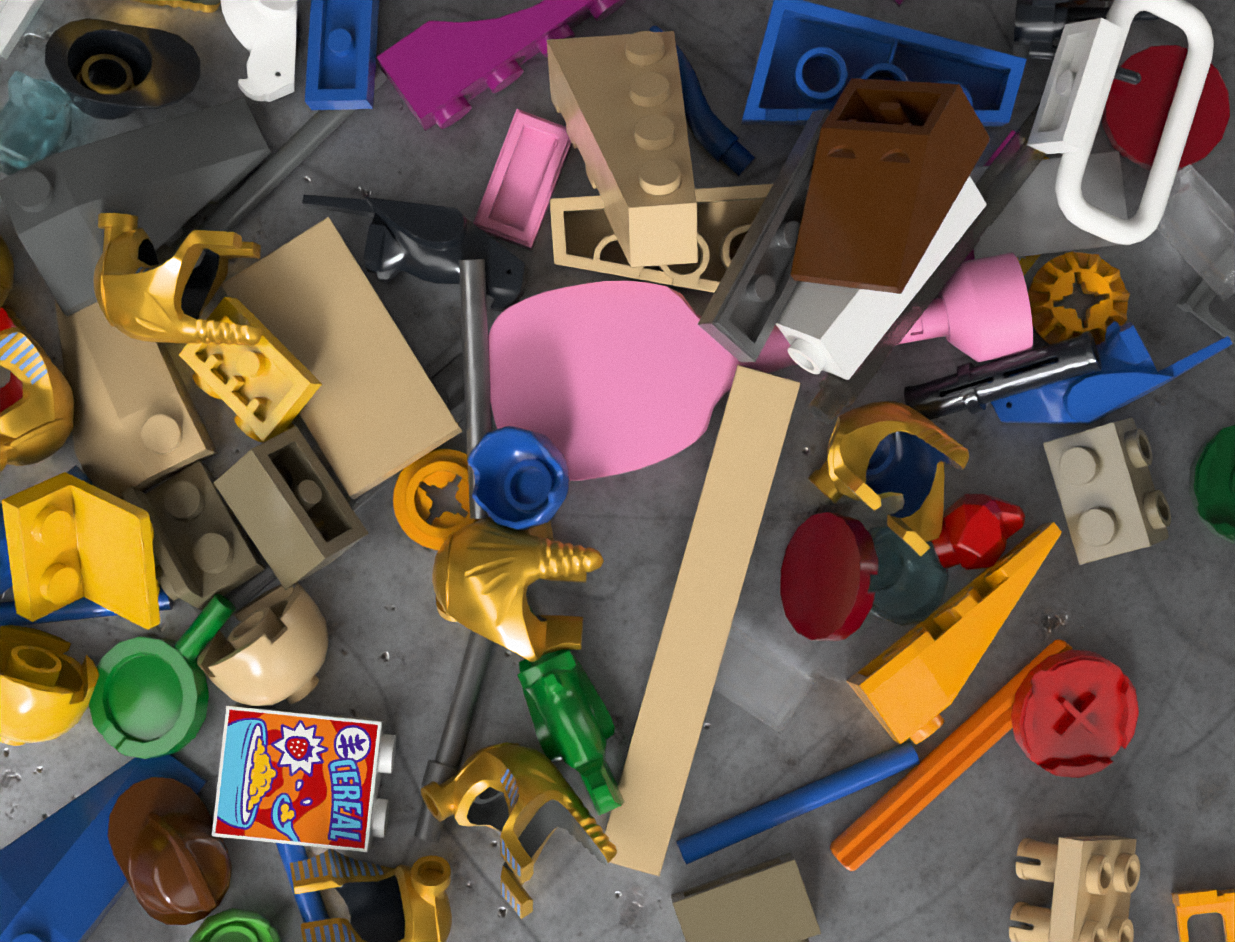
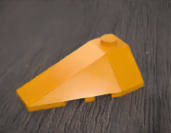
M1055 522L1040 525L1000 557L993 567L985 569L846 680L895 742L902 744L910 737L914 744H918L944 724L945 720L940 713L952 704L1061 535L1062 531Z

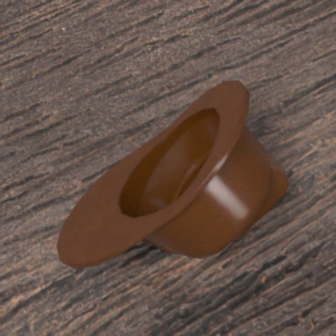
M151 777L134 783L118 797L109 815L108 840L114 858L137 901L147 914L166 925H188L204 919L220 905L230 885L232 865L223 838L212 836L213 820L204 803L192 788L173 778Z

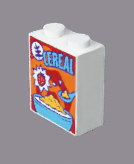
M238 704L226 706L212 836L368 852L374 846V837L385 838L387 831L389 799L379 798L381 773L392 774L396 752V735L386 734L387 720Z

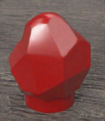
M964 494L944 511L939 538L932 540L942 566L948 569L961 564L962 568L965 567L966 570L993 567L1005 551L1007 539L1023 528L1025 514L1019 505L987 494Z

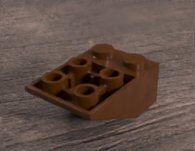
M851 78L821 127L790 273L794 281L896 294L903 292L990 141L988 133L959 84Z

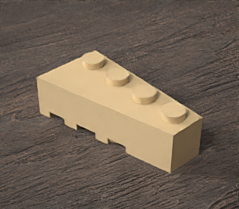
M639 31L623 35L547 40L551 101L556 112L561 113L566 122V132L574 149L578 148L583 157L586 174L593 189H598L604 201V212L630 267L698 263L697 200L674 31Z
M773 184L695 189L697 200L698 263L630 267L604 212V201L601 195L550 199L554 264L715 293Z

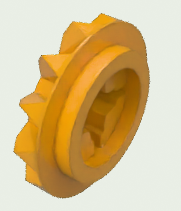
M1071 251L1057 256L1038 270L1030 284L1028 296L1032 325L1040 337L1048 344L1079 336L1083 332L1089 331L1096 345L1105 341L1106 328L1117 321L1122 326L1128 320L1127 309L1130 293L1126 290L1124 282L1120 277V269L1112 267L1099 254ZM1075 276L1077 284H1081L1084 294H1094L1095 297L1103 296V300L1086 309V319L1083 320L1084 328L1082 327L1081 319H1078L1075 309H1065L1064 306L1054 307L1053 303L1060 302L1063 298L1073 293Z
M452 449L432 450L401 471L393 492L394 512L400 527L416 543L426 548L439 550L452 532H457L469 524L482 520L470 518L467 454ZM458 475L461 476L462 479L457 485L459 489L456 492L455 498L462 504L461 508L468 512L467 516L463 517L459 513L453 514L452 512L445 511L439 518L435 517L431 525L427 523L432 515L430 511L433 508L434 501L427 496L428 492L421 488L423 482L430 487L436 486L437 488L444 489L450 482L454 483Z

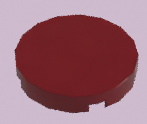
M1161 45L1146 48L1131 55L1120 66L1138 72L1142 77L1140 83L1135 85L1113 79L1102 114V126L1112 147L1119 151L1122 157H1127L1133 163L1139 164L1140 168L1151 171L1187 56V48L1178 45ZM1212 64L1209 67L1177 171L1204 159L1222 140L1230 118L1229 91L1219 70Z
M825 512L810 516L795 531L787 545L781 567L780 596L785 616L796 633L814 641L845 640L861 627L870 612L876 593L868 591L870 574L878 575V557L872 536L861 521L838 513Z

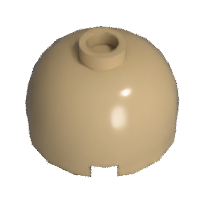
M297 583L295 588L290 587L287 590L280 584L264 592L236 612L234 616L241 622L232 630L227 638L219 630L198 657L197 664L217 687L234 701L247 706H269L286 699L289 704H293L311 693L319 682L316 673L325 661L329 643L326 620L316 603L300 584Z

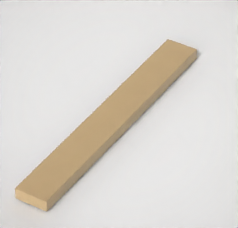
M737 364L619 780L618 788L625 802L623 805L611 810L605 829V834L609 837V841L617 849V854L610 863L660 876L801 384L798 381Z

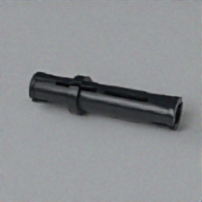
M1086 331L1079 336L1024 351L1020 354L974 367L971 362L957 366V373L916 386L904 387L905 402L907 406L918 411L929 420L966 409L971 414L985 411L986 403L1029 390L1039 389L1043 386L1088 372L1101 371V360L1091 332Z

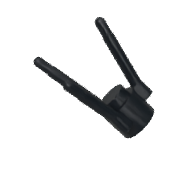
M1017 0L1014 44L1030 45V59L1054 60L1058 46H1054L1053 41H1060L1065 24L1096 18L1106 19L1110 7H1069L1068 1L1074 0ZM1140 11L1134 16L1132 21L1158 20L1160 17L1147 11ZM1118 65L1114 79L1136 85L1141 82L1142 77L1138 72L1119 67Z

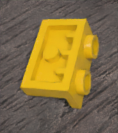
M224 297L206 321L235 323L263 328L260 341L252 346L245 344L226 345L224 343L217 345L213 342L209 344L203 342L199 344L187 343L179 353V356L195 371L192 378L198 387L208 395L216 399H222L237 414L234 417V421L241 431L258 442H266L295 426L292 421L320 388L322 383L237 298Z

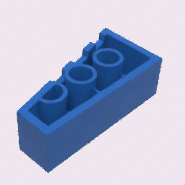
M774 0L741 125H806L813 111L828 109L831 112L851 78L959 84L984 127H1002L1010 122L1027 59L803 0Z

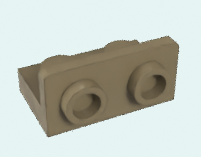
M197 460L146 494L133 486L121 494L125 501L149 513L154 529L153 553L159 562V565L155 567V573L161 588L173 601L180 598L199 610H203L215 594L226 595L265 570V567L235 514L215 486L214 482L216 480L208 466Z

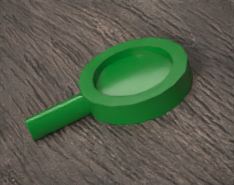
M215 594L177 642L173 639L139 636L119 642L102 656L96 667L99 672V678L91 696L89 708L93 725L106 742L124 756L142 759L158 758L179 752L196 737L206 719L209 700L205 673L197 664L196 658L235 612L236 608L231 601L220 594Z

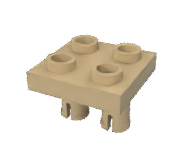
M1116 835L1059 837L1058 844L1036 841L1032 838H1024L1018 846L1016 856L1039 859L1040 862H1016V874L1019 878L1025 880L1034 879L1054 883L1052 907L1049 909L1029 905L1026 902L1016 903L1012 908L1010 920L1029 923L1033 926H1009V938L1011 941L1133 942L1134 929L1128 917L1131 893L1136 889L1140 877V860L1135 854L1137 839Z

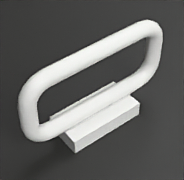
M1114 0L1106 19L1096 18L1065 24L1027 145L1046 154H1063L1057 171L1055 185L1060 209L1066 219L1075 226L1109 242L1123 245L1141 242L1156 230L1163 217L1213 56L1214 39L1211 26L1204 14L1191 3L1185 0ZM1147 11L1181 28L1187 36L1188 52L1139 209L1131 219L1125 220L1086 202L1082 195L1081 183L1131 22L1138 12Z

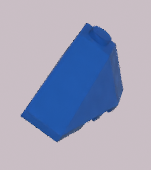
M173 754L150 759L135 757L0 850V942H86L129 886L113 856L108 840L109 815L118 797L134 783L151 777L173 778L192 788L197 795L208 780Z

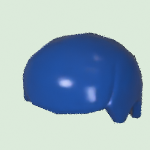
M506 426L486 433L469 454L467 462L473 469L475 479L474 490L471 494L472 498L498 525L517 530H528L548 523L566 499L569 490L567 462L564 455L546 435L519 427Z

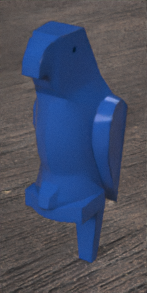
M1114 321L1106 328L1105 341L1096 345L1101 360V371L1088 372L1043 386L1039 389L991 402L1002 423L1091 425L1167 384L1174 378L1228 348L1233 343L1230 337L1227 336L1157 371L1132 322L1120 326L1117 321Z

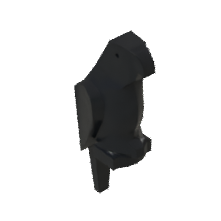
M303 195L302 204L307 207L373 218L372 223L369 224L363 259L367 272L377 274V280L380 282L391 281L398 273L404 271L421 280L435 284H460L459 260L485 259L486 296L494 300L491 304L493 311H504L518 303L520 298L524 296L529 271L527 265L454 207L365 197L366 199Z

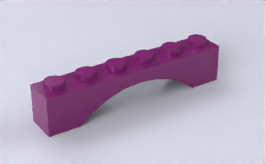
M543 0L533 7L494 19L469 22L429 20L378 55L377 59L382 71L423 129L427 131L435 124L444 129L459 121L471 110L472 107L468 101L487 88H490L492 93L499 92L516 81L524 72L520 65L540 51L544 57H548L547 40L574 38L575 33L572 29L591 16L596 21L607 18L627 0Z

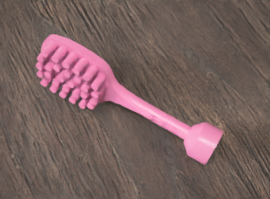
M1011 252L960 262L939 292V298L908 304L873 349L945 336L949 343L978 363L1007 358L1032 350L1033 325L1025 279L1017 257ZM602 281L540 293L504 310L494 321L488 335L490 402L497 429L514 426L546 435L564 455L569 471V481L597 479L640 470L668 459L694 444L706 432L716 404L724 394L730 392L737 364L766 373H773L798 364L788 354L787 350L791 345L777 325L774 326L756 362H740L697 325L702 316L694 311L681 293L667 286L637 281Z

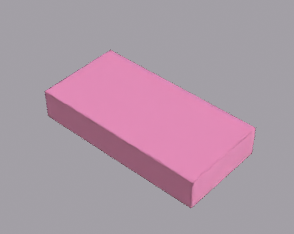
M516 109L473 222L477 227L490 236L530 251L533 250L550 205V199L553 197L572 147L565 126Z

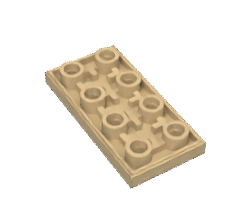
M329 217L221 284L228 297L237 298L322 383L299 414L348 495L353 500L462 432L461 427Z

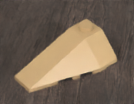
M55 300L64 375L70 384L75 402L74 426L72 429L74 450L85 474L93 481V486L124 500L121 493L131 486L142 492L176 475L197 460L202 462L218 454L164 342L141 341L123 334L116 327H112L109 324L98 302L67 317Z

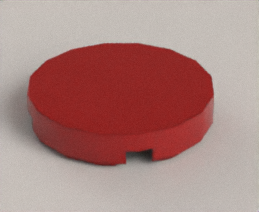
M1071 649L1050 655L1028 672L1015 693L1011 712L1015 740L1027 758L1055 776L1081 778L1101 772L1114 762L1110 758L1118 752L1120 747L1126 749L1134 736L1139 715L1136 689L1128 676L1123 674L1117 665L1096 652Z

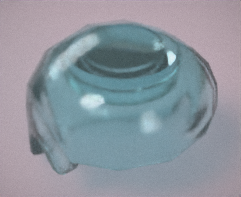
M887 524L870 528L868 532L872 536L878 557V575L870 574L868 591L876 593L873 606L868 614L899 626L925 621L941 605L949 581L948 570L937 561L933 554L932 540L926 542L930 548L920 557Z

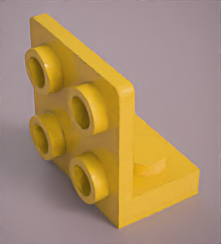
M66 472L1 500L16 614L34 622L85 597L147 630L160 624L158 603L160 589L156 579L152 542L154 539V529L149 513L146 510Z

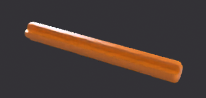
M1062 639L1054 640L928 754L920 764L916 765L831 842L830 850L838 861L849 871L857 870L1013 728L1011 712L1015 693L1028 672L1048 656L1073 648Z

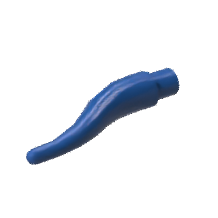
M657 25L649 29L651 32H664ZM676 44L685 117L693 136L717 162L721 160L736 175L740 176L753 163L756 157L738 142L739 137L712 112L694 69Z

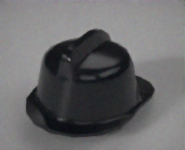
M86 18L68 22L55 30L45 46V65L51 78L66 91L70 101L82 113L96 119L115 120L127 117L137 109H160L178 103L194 90L201 77V61L194 47L179 35L160 29Z

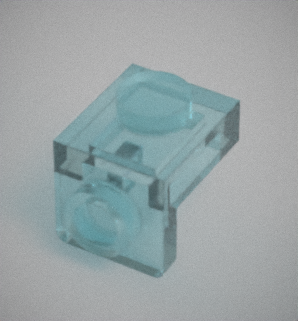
M15 71L8 80L9 101L0 112V171L7 175L14 174L52 154L58 153L72 133L71 97L63 93L52 82L45 79H34L19 71Z

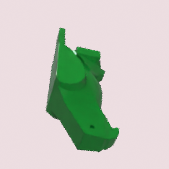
M564 649L545 654L534 662H530L527 659L518 662L520 673L517 676L522 685L537 739L545 755L553 762L564 761L565 764L574 768L579 773L598 816L623 805L625 801L606 760L607 740L615 734V727L604 702L580 662L571 650Z

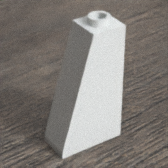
M969 176L901 294L798 281L776 325L791 345L787 350L788 354L799 366L812 374H819L823 370L846 380L851 378L987 205L971 177Z

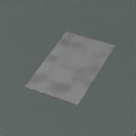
M1119 151L1090 154L1081 183L1083 197L1090 205L1127 220ZM1061 158L976 167L970 174L971 179L987 204L971 224L975 259L1011 252L1016 257L1123 244L1112 243L1086 232L1066 219L1058 205L1055 191L1057 171Z

